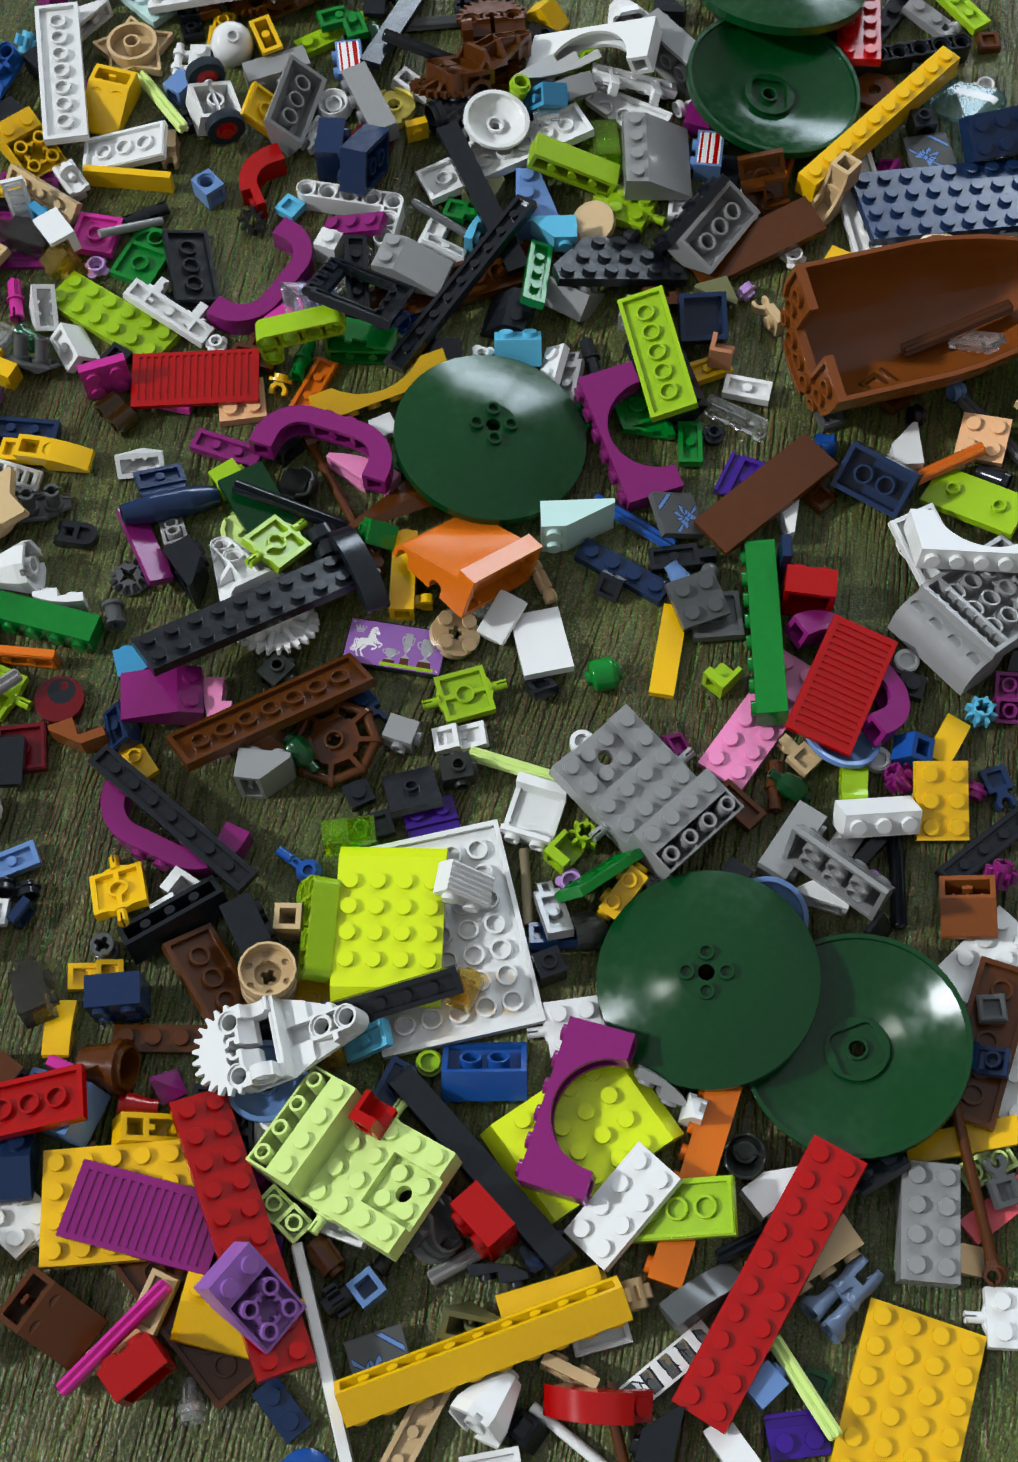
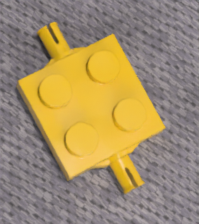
M114 854V859L112 855L108 858L110 869L89 877L93 912L97 922L117 916L118 926L124 927L125 923L127 927L130 923L128 912L150 906L145 872L141 861L129 865H120L119 855Z

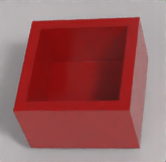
M787 564L781 589V615L794 616L808 610L832 612L836 599L839 570H831L828 567H807L803 564Z
M477 1180L450 1203L453 1212L450 1217L455 1222L453 1225L464 1238L467 1235L470 1236V1240L474 1244L472 1245L482 1259L488 1256L494 1263L519 1240L515 1222Z
M140 1332L130 1338L126 1343V1349L118 1355L115 1352L106 1357L100 1364L102 1368L95 1372L117 1404L130 1407L179 1368L159 1338L148 1332L144 1334Z

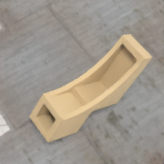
M845 150L830 163L826 178L811 203L825 226L840 213L844 194L859 180L862 161Z

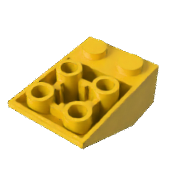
M99 63L96 64L86 87L89 133L104 135L124 129L142 93L137 72Z
M29 106L0 121V151L11 163L18 164L41 178L50 173L52 167L61 166L62 162H67V158L57 145L45 146L42 123Z

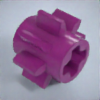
M899 762L890 764L884 771V778L882 779L886 783L884 786L892 794L896 791L900 794L908 793L913 789V768L908 762L904 763L903 766Z
M997 858L994 859L993 865L986 864L983 875L995 874L996 890L1008 891L1009 884L1016 886L1018 880V870L1013 869L1014 863L1011 861Z

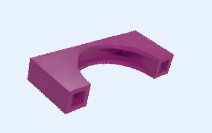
M632 361L579 377L577 387L574 388L577 401L582 402L584 407V419L586 422L591 423L593 441L599 443L601 448L599 451L603 464L607 463L610 470L608 471L610 482L617 487L618 502L621 506L624 505L625 509L630 512L650 506L648 495L652 491L682 493L684 487L675 464L663 467L639 464L622 454L610 437L608 419L612 411L621 401L638 393L640 380Z
M570 1016L568 1024H564L561 1029L560 1040L562 1043L559 1051L555 1050L551 1067L554 1068L551 1077H546L542 1093L545 1095L542 1104L536 1106L533 1117L536 1123L533 1132L529 1131L526 1136L524 1145L527 1149L524 1160H519L515 1176L518 1177L517 1181L522 1187L588 1206L596 1177L592 1171L574 1163L559 1147L554 1128L556 1108L565 1090L583 1074L604 1067L630 1069L638 1041L634 1033Z

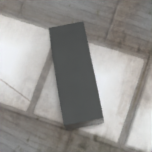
M729 1262L720 1264L702 1273L660 1302V1314L680 1336L699 1319L702 1321L706 1320L723 1305L739 1273Z

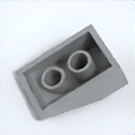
M386 233L371 263V270L416 287L415 293L435 297L445 285L454 262L407 236Z

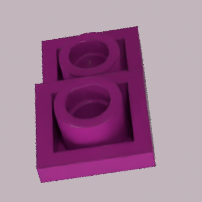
M994 671L993 703H996L997 706L993 712L998 714L994 723L1018 724V672Z

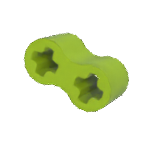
M867 766L857 769L840 767L839 800L869 798V772Z

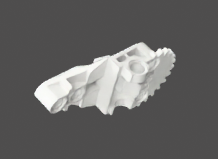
M216 537L210 542L220 601L284 575L283 572L277 574L262 562L257 563L253 568H248L249 565L246 566L244 560L250 557L252 553L229 537ZM311 609L239 640L237 643L241 641L243 647H248V651L256 649L257 654L266 650L267 656H270L273 651H276L277 655H281L282 650L289 654L291 653V647L300 650V643L308 645V638L314 639L315 632H319L318 626L320 622L318 613Z
M272 995L263 996L259 1001L252 1004H237L232 1007L224 1005L222 1013L217 1010L214 1011V1021L209 1018L205 1019L208 1026L207 1029L199 1028L198 1031L203 1037L194 1039V1043L200 1045V1048L192 1051L193 1055L199 1056L192 1065L194 1067H201L195 1075L199 1078L204 1077L201 1085L206 1087L210 1084L208 1091L215 1093L217 1089L218 1095L223 1097L226 1092H228V1096L235 1097L236 1090L241 1095L245 1093H259L297 1078L355 1039L367 1029L369 1017L365 1011L348 1003L336 1005L332 1002H326V1004L304 1000L279 999ZM354 1014L353 1020L349 1023L350 1017ZM269 1018L277 1062L273 1060L266 1061L264 1050L257 1048L263 1045L259 1021ZM329 1024L328 1030L325 1033V1028Z

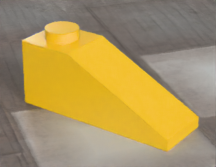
M121 1111L112 1119L111 1145L179 1139L171 1114Z

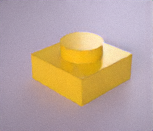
M426 116L404 121L408 143L429 138Z

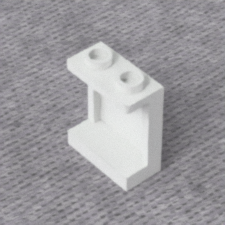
M519 772L504 823L500 826L501 837L510 844L522 843L529 845V848L534 851L543 852L556 837L569 795L557 782Z

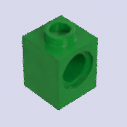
M364 517V521L359 524L357 533L364 543L393 551L399 527Z

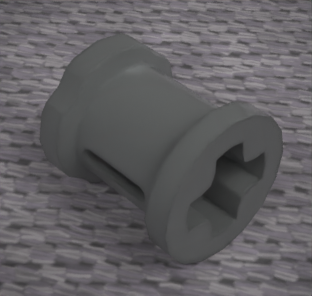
M117 598L107 599L102 602L101 607L105 612L106 618L104 628L109 631L124 629L127 626V621L123 618L122 611L124 609V602Z
M108 933L96 934L90 941L91 952L97 959L118 958L120 949Z

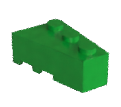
M345 317L346 331L343 334L323 339L327 359L339 364L385 365L384 359L399 342L397 328L391 327L389 331L380 330L370 323L350 317Z

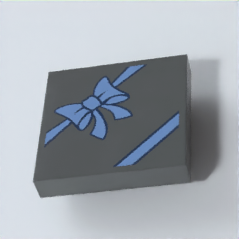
M945 131L902 138L901 145L909 168L957 164Z
M652 491L648 495L661 538L702 539L705 536L693 522L700 514L692 493Z
M401 1323L344 1342L352 1374L409 1353Z

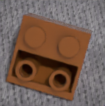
M995 874L939 876L942 940L998 939Z

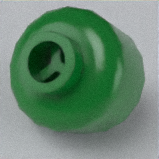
M610 656L590 661L588 663V671L584 672L587 685H593L596 692L617 688L620 684L619 680H623L618 660L614 661Z

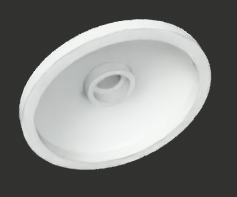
M492 89L479 92L470 98L464 109L463 123L468 135L479 145L492 150H506L517 146L524 140L529 130L530 117L525 105L517 97L506 91Z

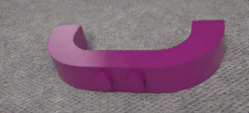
M284 217L272 232L275 247L288 253L292 259L258 300L248 304L233 303L218 296L206 311L209 325L223 333L249 335L255 332V323L258 320L263 319L282 303L286 302L292 307L294 300L297 298L299 288L311 279L315 268L310 237L298 223Z
M288 406L278 409L263 418L249 438L252 454L275 460L281 446L287 440L296 436H311L363 453L368 458L367 465L362 473L365 489L387 495L392 484L394 473L391 449L386 438L373 426L351 416H342L331 410H323L312 406Z
M824 610L800 612L792 617L783 631L798 650L812 644H821L835 613ZM890 664L875 696L878 711L868 716L861 729L874 748L887 743L904 724L910 712L908 691Z
M106 780L100 800L103 819L116 841L131 851L130 854L140 861L150 860L154 862L153 865L163 872L172 871L175 866H178L195 878H207L212 874L217 876L185 847L133 823L130 820V808L133 802ZM228 821L217 837L242 859L254 842L249 831Z

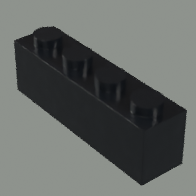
M212 874L131 919L127 927L124 923V927H117L116 930L137 965L162 951L163 943L221 918L223 914L219 905L228 902Z

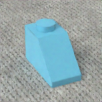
M576 215L531 216V235L540 242L552 245L553 252L566 253L577 244Z

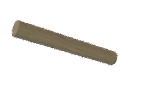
M528 848L519 849L523 926L529 927L528 922H534L530 854Z

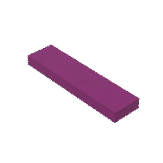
M117 508L116 515L148 586L173 583V574L149 523L123 524L120 509Z

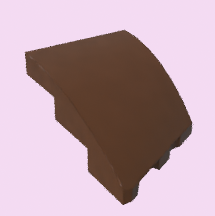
M782 147L737 156L742 193L763 215H767L790 203Z

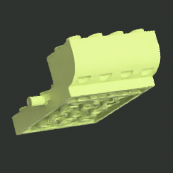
M315 1065L309 1070L245 1160L271 1183H275L288 1196L317 1214L309 1228H307L309 1232L318 1236L326 1222L333 1223L394 1262H397L463 1162L455 1152L400 1122L398 1118L408 1105L399 1098L393 1105L398 1114L380 1141L358 1130L348 1116L362 1095L355 1087ZM404 1191H412V1196L408 1201L399 1202V1197Z

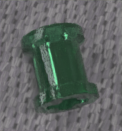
M18 324L12 332L13 340V333L15 332L29 334L28 352L35 353L34 337L41 335L31 331L30 326L27 324Z

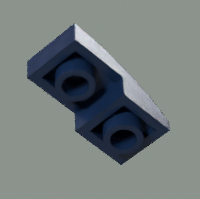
M973 1041L971 1074L1009 1080L1012 1056L1010 1048L981 1046L979 1042Z

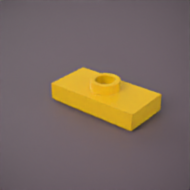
M142 743L118 752L149 780L161 774Z

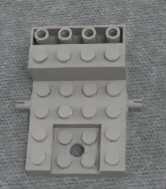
M1001 534L984 546L1007 547L1014 544ZM937 569L940 573L921 584L918 591L910 596L896 611L887 628L961 696L992 675L1003 656L1018 647V573Z
M627 704L613 714L601 728L575 750L568 752L555 763L548 773L597 825L588 834L590 839L594 837L593 842L596 843L606 834L622 852L640 848L644 857L638 860V862L649 869V874L660 880L668 878L745 807L708 768L696 776L687 767L686 763L696 755L694 750L690 753L691 747H687L679 756L673 753ZM598 755H608L611 763L608 765L600 763Z

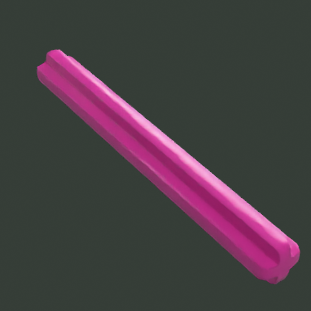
M164 1279L158 1280L57 1382L56 1388L61 1395H70L172 1292V1287Z

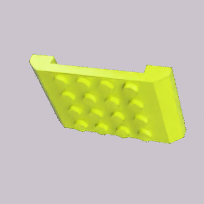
M341 846L337 876L340 887L330 976V1002L442 968L445 902L441 900V896L433 894L439 862L448 860V849ZM442 1000L415 1008H441Z
M632 1062L630 1069L604 1067L583 1074L565 1090L556 1108L554 1128L559 1147L574 1163L592 1171L596 1177L590 1199L638 1142L642 1143L653 1154H656L684 1136V1132L664 1104L660 1102V1098H658L655 1091L651 1087L644 1086L638 1082V1078L635 1077L633 1072L634 1062ZM540 1091L491 1124L480 1134V1138L495 1161L548 1221L555 1226L564 1220L568 1214L580 1207L581 1204L522 1187L517 1181L518 1177L515 1176L517 1164L520 1159L524 1160L527 1149L524 1147L526 1136L529 1131L533 1132L536 1123L533 1120L536 1106L542 1104L545 1095Z

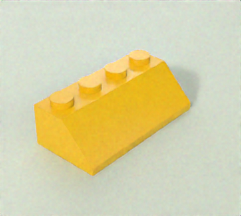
M188 1271L170 1341L249 1360L241 1333L215 1312L193 1288L204 1275Z

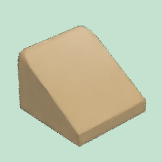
M961 1243V1276L983 1278V1247Z

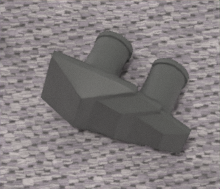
M22 332L13 333V353L2 357L17 363L20 368L35 374L63 366L62 362L49 358L50 338L34 337L35 357L28 355L29 334Z
M47 484L43 491L35 493L31 487H22L18 491L19 495L16 497L30 515L17 523L49 521V518L58 517L59 514L72 510L70 496L60 495L59 487L56 484Z

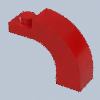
M278 143L268 145L253 153L245 161L239 174V186L244 206L253 205L255 211L261 209L263 211V214L260 216L262 219L268 217L266 202L261 193L262 187L269 180L287 174L285 158Z
M544 1383L543 1415L558 1420L593 1425L634 1426V1423L652 1422L653 1390L599 1389L573 1383Z

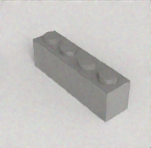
M363 61L342 70L343 80L340 81L344 93L350 95L348 100L352 109H357L356 116L360 125L370 124L390 128L389 142L400 138L397 121L366 62Z

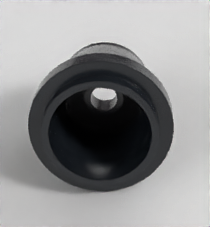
M467 96L464 98L456 97V99L450 97L447 99L442 97L426 99L424 104L425 116L428 126L436 138H439L436 128L457 121L460 128L464 127L462 119L465 106L469 101Z

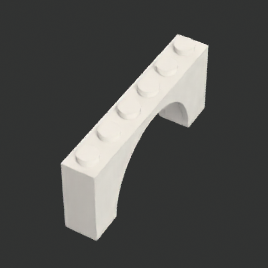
M652 16L534 35L531 56L528 58L526 68L552 53L558 61L576 51L577 55H580L584 50L590 48L614 47L627 53L626 60L633 75L651 73L655 69L662 30L657 17ZM555 78L530 82L531 87L541 83L542 81L554 82Z
M909 510L903 529L915 568L1018 573V544L1007 547H990L976 544L950 531L939 520L934 510Z

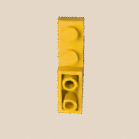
M19 434L18 438L3 437L0 445V459L16 464L39 465L50 471L90 473L96 453L93 449L71 442L28 434Z

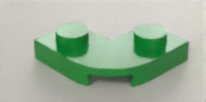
M345 5L316 11V17L322 33L343 28L348 40L370 38L369 30L360 11L356 13L351 10H345Z

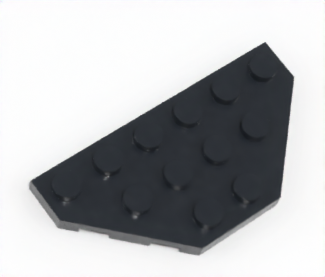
M622 236L583 237L557 260L552 268V274L557 286L657 287L662 285V287H687L689 278L681 264L635 241H628V238Z

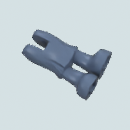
M863 1254L853 1259L835 1280L829 1282V1287L817 1296L806 1295L798 1302L801 1311L814 1322H819L836 1300L841 1303L820 1324L822 1332L837 1345H840L846 1337V1323L854 1312H858L860 1305L879 1287L884 1277V1274L879 1269L868 1276L863 1284L854 1277L863 1270L869 1261Z

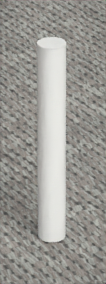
M536 1401L528 1412L588 1462H607L605 1458L558 1419L544 1416L543 1407Z

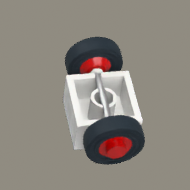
M203 56L193 60L187 66L185 72L188 82L185 104L197 136H208L213 143L220 145L233 143L244 134L246 126L244 118L240 113L241 107L230 80L225 81L226 73L224 66L219 59L213 56Z

